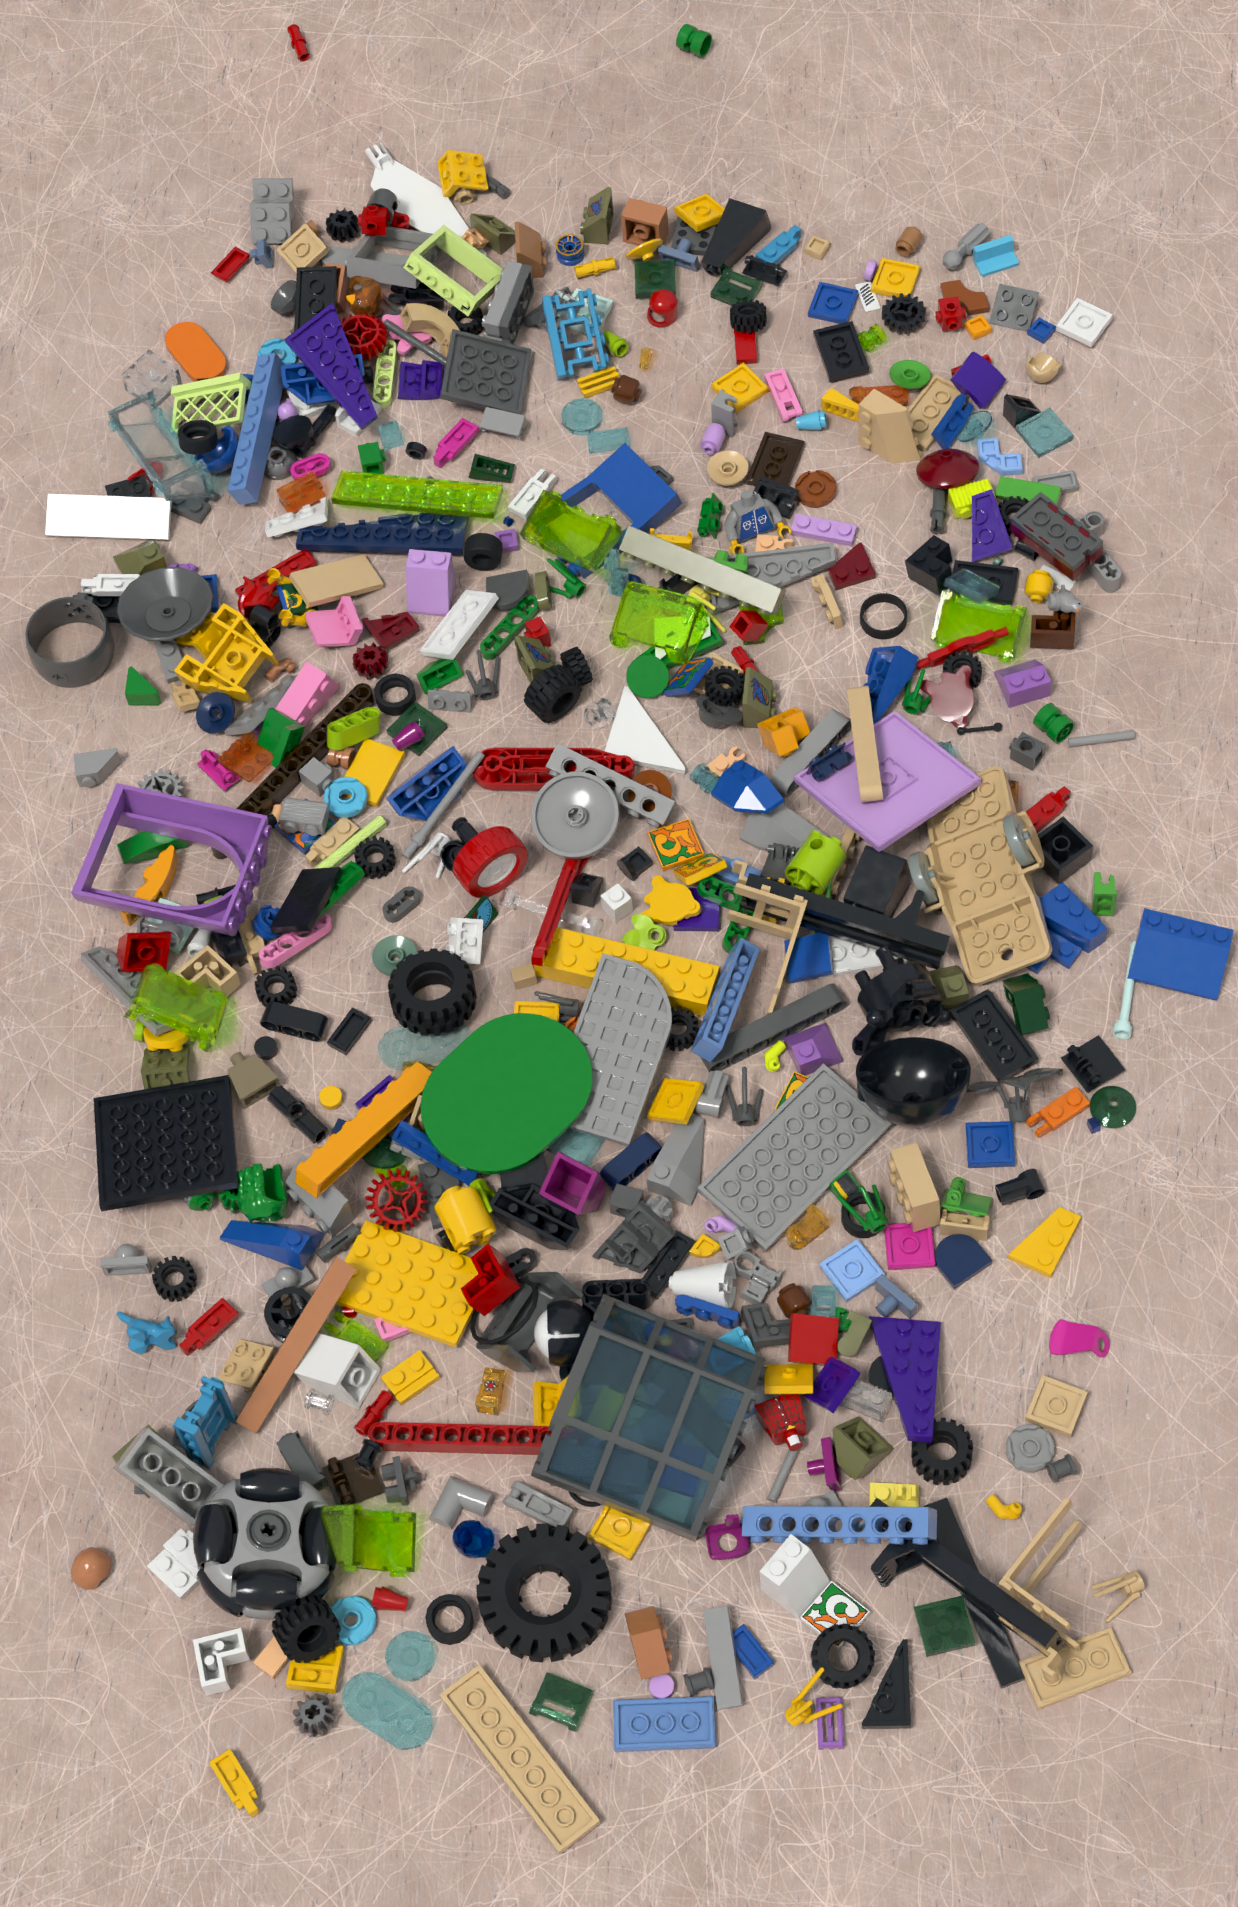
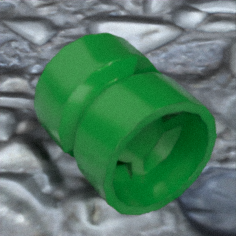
M690 24L682 26L676 39V46L678 48L690 51L699 57H704L707 54L712 43V35L710 33L698 30Z
M1048 703L1038 711L1034 717L1033 724L1042 732H1046V735L1054 743L1059 744L1070 735L1075 722L1066 714L1061 715L1062 711L1053 703Z

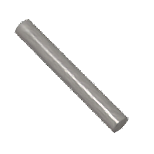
M1134 730L1068 738V746L1073 747L1134 739Z
M799 1435V1437H800V1439H801V1441H802V1443H803L804 1437H802L801 1435ZM800 1449L796 1451L788 1450L767 1497L768 1501L776 1503Z

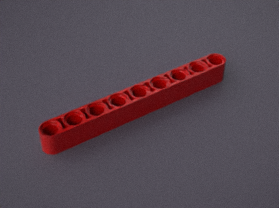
M376 1422L369 1427L368 1437L369 1440L379 1444L383 1448L382 1451L539 1455L546 1433L551 1435L552 1432L548 1430L549 1426ZM563 1427L558 1439L559 1442L560 1440L575 1438L578 1440L575 1443L576 1445L584 1446L579 1429ZM377 1434H385V1437L381 1440L374 1439ZM402 1434L409 1435L406 1440H399L398 1438ZM425 1435H433V1438L429 1441L422 1440ZM450 1435L457 1436V1439L452 1442L446 1440ZM474 1436L482 1437L478 1442L470 1441ZM499 1436L506 1438L501 1443L494 1441ZM522 1437H528L530 1439L528 1442L523 1444L518 1442V1440Z

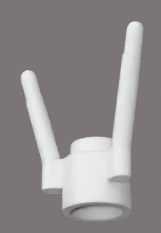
M437 833L429 844L407 864L402 872L406 873L416 862L422 861L430 852L440 856L443 846L451 841L450 838L443 833ZM442 859L436 874L437 879L440 878L444 868Z

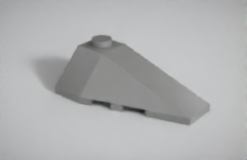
M781 804L768 814L760 813V811L751 812L740 840L764 851H767L769 844L773 845V843L784 845L785 852L786 846L789 845V853H791L793 846L796 847V851L797 847H801L812 830H816L827 837L829 836L784 804Z
M692 1114L687 1125L675 1124L647 1177L648 1191L689 1206L692 1205L698 1192L697 1187L700 1185L704 1118Z

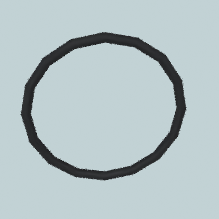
M516 1278L518 1283L528 1284L534 1294L531 1308L516 1328L502 1337L484 1340L477 1336L475 1330L476 1319L479 1314L475 1310L470 1325L472 1337L480 1344L493 1345L505 1341L516 1334L529 1321L537 1306L539 1294L533 1282L527 1278Z

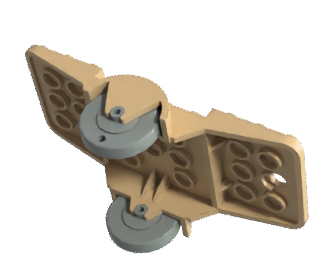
M994 766L976 773L981 778V785L928 819L926 822L930 844L927 850L913 853L908 858L914 887L916 890L924 892L923 902L927 907L923 909L924 913L928 914L942 908L951 926L966 977L974 985L985 984L1047 959L1052 952V945L1040 899L1035 893L1030 872L1044 867L1043 850L1037 832L1026 811L1016 812L1007 774L1000 766ZM1009 949L1013 950L1012 958L1003 960V953Z

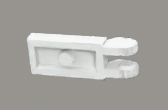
M540 469L509 504V511L526 520L549 490L556 484L557 476L552 474L542 483L547 473L546 470Z

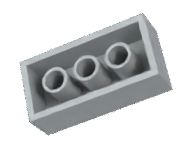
M149 1428L141 1429L113 1467V1469L189 1526L195 1525L201 1507L207 1505L211 1497L224 1486Z

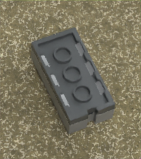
M508 261L506 267L502 269L500 283L496 284L494 289V298L489 301L488 313L483 316L482 327L485 328L484 337L510 344L515 343L523 322L522 319L526 315L534 294L531 265Z

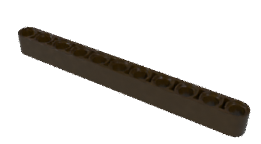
M366 683L356 685L236 809L266 816L269 815L273 810V806L280 804L301 782L299 770L313 757L321 761L328 754V724L361 709L374 706L371 687ZM211 847L215 858H227L222 852Z

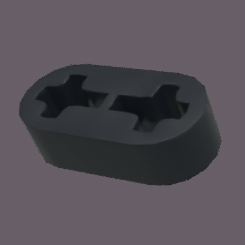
M529 1248L520 1249L505 1257L515 1278H519L525 1273L532 1271L537 1265L535 1252ZM526 1256L527 1259L529 1258L530 1263L522 1262V1257Z

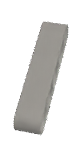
M832 709L798 745L799 748L795 749L770 777L774 787L786 796L791 795L799 786L794 782V776L810 766L809 762L813 758L824 756L829 748L837 745L851 728V720L837 710Z

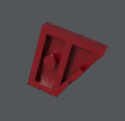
M862 542L854 546L836 562V565L828 569V574L835 590L876 578V573Z
M408 612L397 613L396 615H382L381 619L375 620L362 619L364 627L379 646L383 647L384 651L420 631L419 625Z

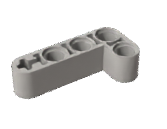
M1091 511L1076 519L1098 537L1102 535L1104 517L1100 512ZM1103 548V555L1092 565L1087 563L1085 568L1105 592L1114 593L1120 588L1121 570Z

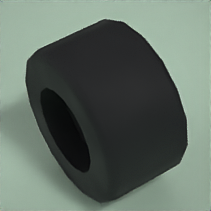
M488 533L472 534L465 542V563L471 568L480 571H489L497 568L502 559V542L496 536Z

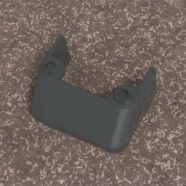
M529 1272L522 1275L520 1278H527L536 1285L539 1294L537 1306L531 1318L516 1334L507 1340L493 1345L477 1342L476 1348L484 1355L515 1372H534L536 1368L531 1364V1353L528 1351V1348L534 1340L536 1322L540 1315L547 1310V1304L559 1300L581 1299L584 1295L558 1272ZM519 1283L520 1288L504 1300L480 1338L493 1340L506 1335L518 1326L532 1306L534 1294L528 1284Z

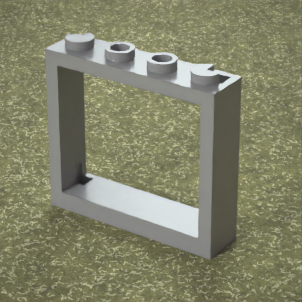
M390 226L387 227L386 235L368 236L365 234L363 239H360L356 248H353L349 257H346L347 277L416 289L421 281L403 268L404 265L369 260L366 257L376 244L415 250L433 234ZM435 245L422 257L434 265L442 254V249Z

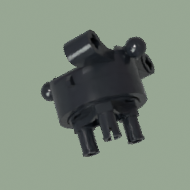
M884 946L883 949L881 947L875 952L883 966L882 973L872 980L865 970L858 972L854 976L861 989L857 1002L868 1023L852 1041L853 1052L858 1056H862L870 1048L883 1043L887 1032L909 1031L922 1023L928 1027L933 1026L935 1023L946 1025L951 1020V1012L947 1008L942 1007V996L925 965L921 963H904L903 958L894 959L888 946Z

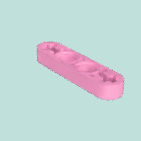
M324 913L316 921L311 931L286 933L259 951L261 966L264 968H274L328 934L332 929L331 917ZM302 933H309V934H310V935L307 936V937H300V936H299V935L302 934ZM284 944L292 945L290 948L286 949L281 947Z

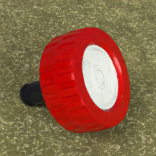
M460 817L453 822V831L456 832L457 836L465 844L454 860L453 873L462 887L471 896L481 898L484 895L489 897L497 894L508 887L521 874L528 860V851L510 828L495 826L478 833L465 817Z

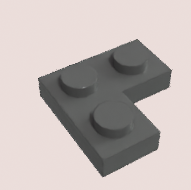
M765 1303L742 1306L741 1314L753 1348L789 1344L790 1319L771 1321Z

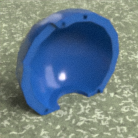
M230 425L221 429L223 436L218 439V445L214 450L205 454L195 455L194 463L200 470L216 474L224 472L233 466L239 438Z

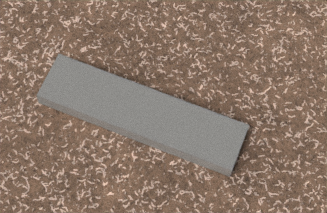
M722 1606L703 1610L717 1709L725 1710L744 1706L729 1607Z

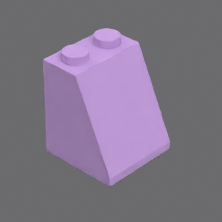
M409 549L406 563L407 612L446 616L451 609L456 586L452 554L448 552Z

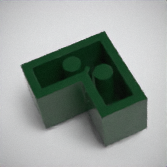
M1029 973L1002 980L1006 1001L1013 1009L1016 1027L1019 1032L1024 1035L1049 1028L1047 1020H1050V1014L1047 1006L1044 1007L1043 999L1046 998L1043 985H1039L1037 979H1034Z

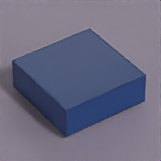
M1039 317L1027 330V335L1044 344L1056 331V326Z

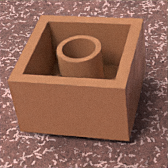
M629 198L621 214L623 242L639 246L650 240L661 238L663 240L662 245H664L669 235L667 207Z

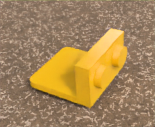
M210 612L200 626L189 634L174 639L176 643L194 646L206 661L225 635L217 630L211 620L216 613Z
M569 1375L559 1384L536 1381L532 1384L533 1426L550 1425ZM581 1384L568 1413V1416L576 1419L582 1413L579 1395Z

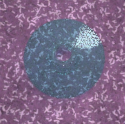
M984 410L970 414L969 419L956 436V439L959 442H969L980 438L992 423L991 414Z

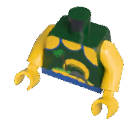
M271 568L267 573L270 576L267 581L269 584L275 581L278 583L276 587L283 609L278 616L279 619H283L281 624L288 626V629L296 626L306 627L308 625L305 618L306 612L319 611L318 606L308 608L291 580L281 575L276 568Z

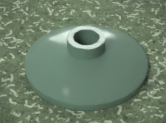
M394 935L386 937L377 943L373 950L372 959L378 971L390 976L392 970L397 969L396 965L401 960L405 961L406 956L410 954H417V950L413 942L408 938ZM393 958H399L397 961H392Z

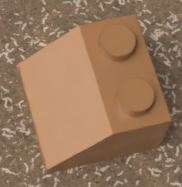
M519 221L515 222L517 263L531 265L533 278H543V269H547L546 257H542V254L546 253L545 241H541L539 232Z

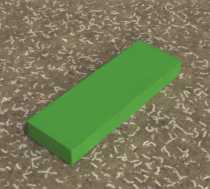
M1001 476L995 497L998 499L1007 498L1009 500L1010 496H1013V499H1017V496H1020V500L1026 498L1028 503L1038 493L1042 492L1058 505L1062 488L1055 485Z

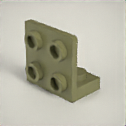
M189 1044L183 1045V1049L177 1052L170 1051L169 1049H158L155 1051L148 1050L147 1048L144 1049L141 1067L144 1089L190 1082L188 1072Z

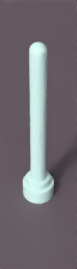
M1135 941L1130 946L1120 1018L1114 1024L1112 1033L1114 1037L1129 1039L1132 1032L1129 1014L1134 980L1127 979Z

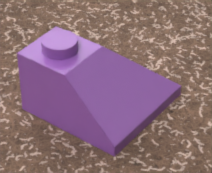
M826 1023L783 1038L797 1072L804 1076L814 1073L823 1063L827 1067H831L843 1062Z

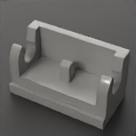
M720 389L711 403L712 423L722 425L725 428V435L733 438L735 435L734 426H738V422L733 419L734 408L728 405L727 401L737 403V399Z
M486 407L479 427L482 432L487 433L490 430L512 435L517 440H522L528 423L525 415Z

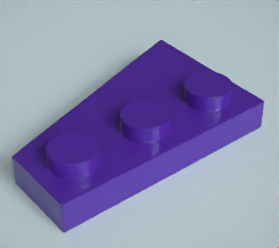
M992 489L973 495L972 562H979L1013 550Z

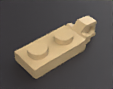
M823 573L811 577L813 590L820 593L818 598L821 606L826 605L827 610H825L828 622H833L835 629L843 627L840 610Z
M341 818L313 843L310 851L305 856L307 863L314 867L360 831L359 827L348 818Z

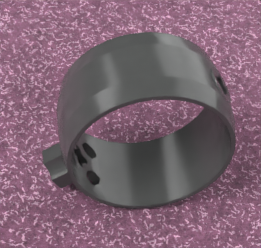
M78 592L77 595L72 597L57 598L45 603L34 612L26 627V648L34 668L47 682L59 687L75 688L90 684L107 671L113 660L114 639L108 620L94 604L93 597L88 596L86 593ZM81 622L92 624L103 631V636L96 648L78 660L60 663L46 660L37 655L38 647L44 637L59 626Z

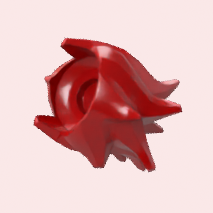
M244 576V589L238 599V610L242 616L250 621L251 611L257 604L273 611L276 603L279 601V597L272 595L273 588L278 584L277 581L263 586L260 577H256L254 583Z

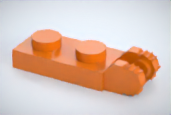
M1075 1086L1039 1110V1112L1033 1114L1025 1123L1028 1127H1032L1044 1120L1045 1124L1034 1133L1038 1138H1041L1089 1108L1090 1102Z

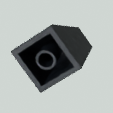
M866 845L843 897L844 903L890 917L908 888L907 859L885 851L878 852L873 847Z

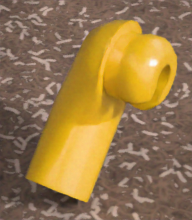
M995 1494L988 1497L985 1501L1000 1519L1015 1520L1021 1515L1022 1507L1017 1502L1003 1505Z

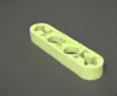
M391 339L387 340V347H384V353H379L376 362L373 400L381 405V409L389 407L393 397L398 352L395 341ZM387 348H390V349H389V356L386 355V352H385V351L387 350ZM384 363L391 364V366L386 369L381 367V365ZM382 379H388L389 383L382 385L379 383V381ZM381 392L385 393V397L383 398V400H380L382 396Z

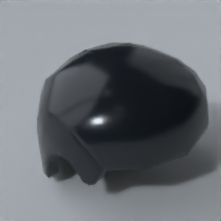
M460 839L447 842L440 852L443 865L449 871H453L454 860L465 845Z

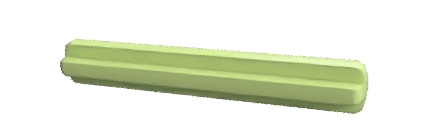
M380 815L375 817L320 862L315 869L339 865L356 851L357 846L360 847L359 843L361 841L365 843V838L369 837L370 839L386 826L385 819Z

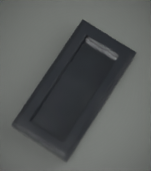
M352 1007L328 1039V1046L347 1055L372 1022L371 1017Z

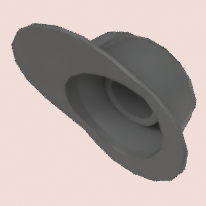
M705 694L697 697L696 703L699 707V718L707 726L719 729L724 727L726 723H737L743 718L742 712L734 706H728V703L724 707L721 706L722 703L720 702L716 705L714 704L715 700H708L709 696L706 697Z

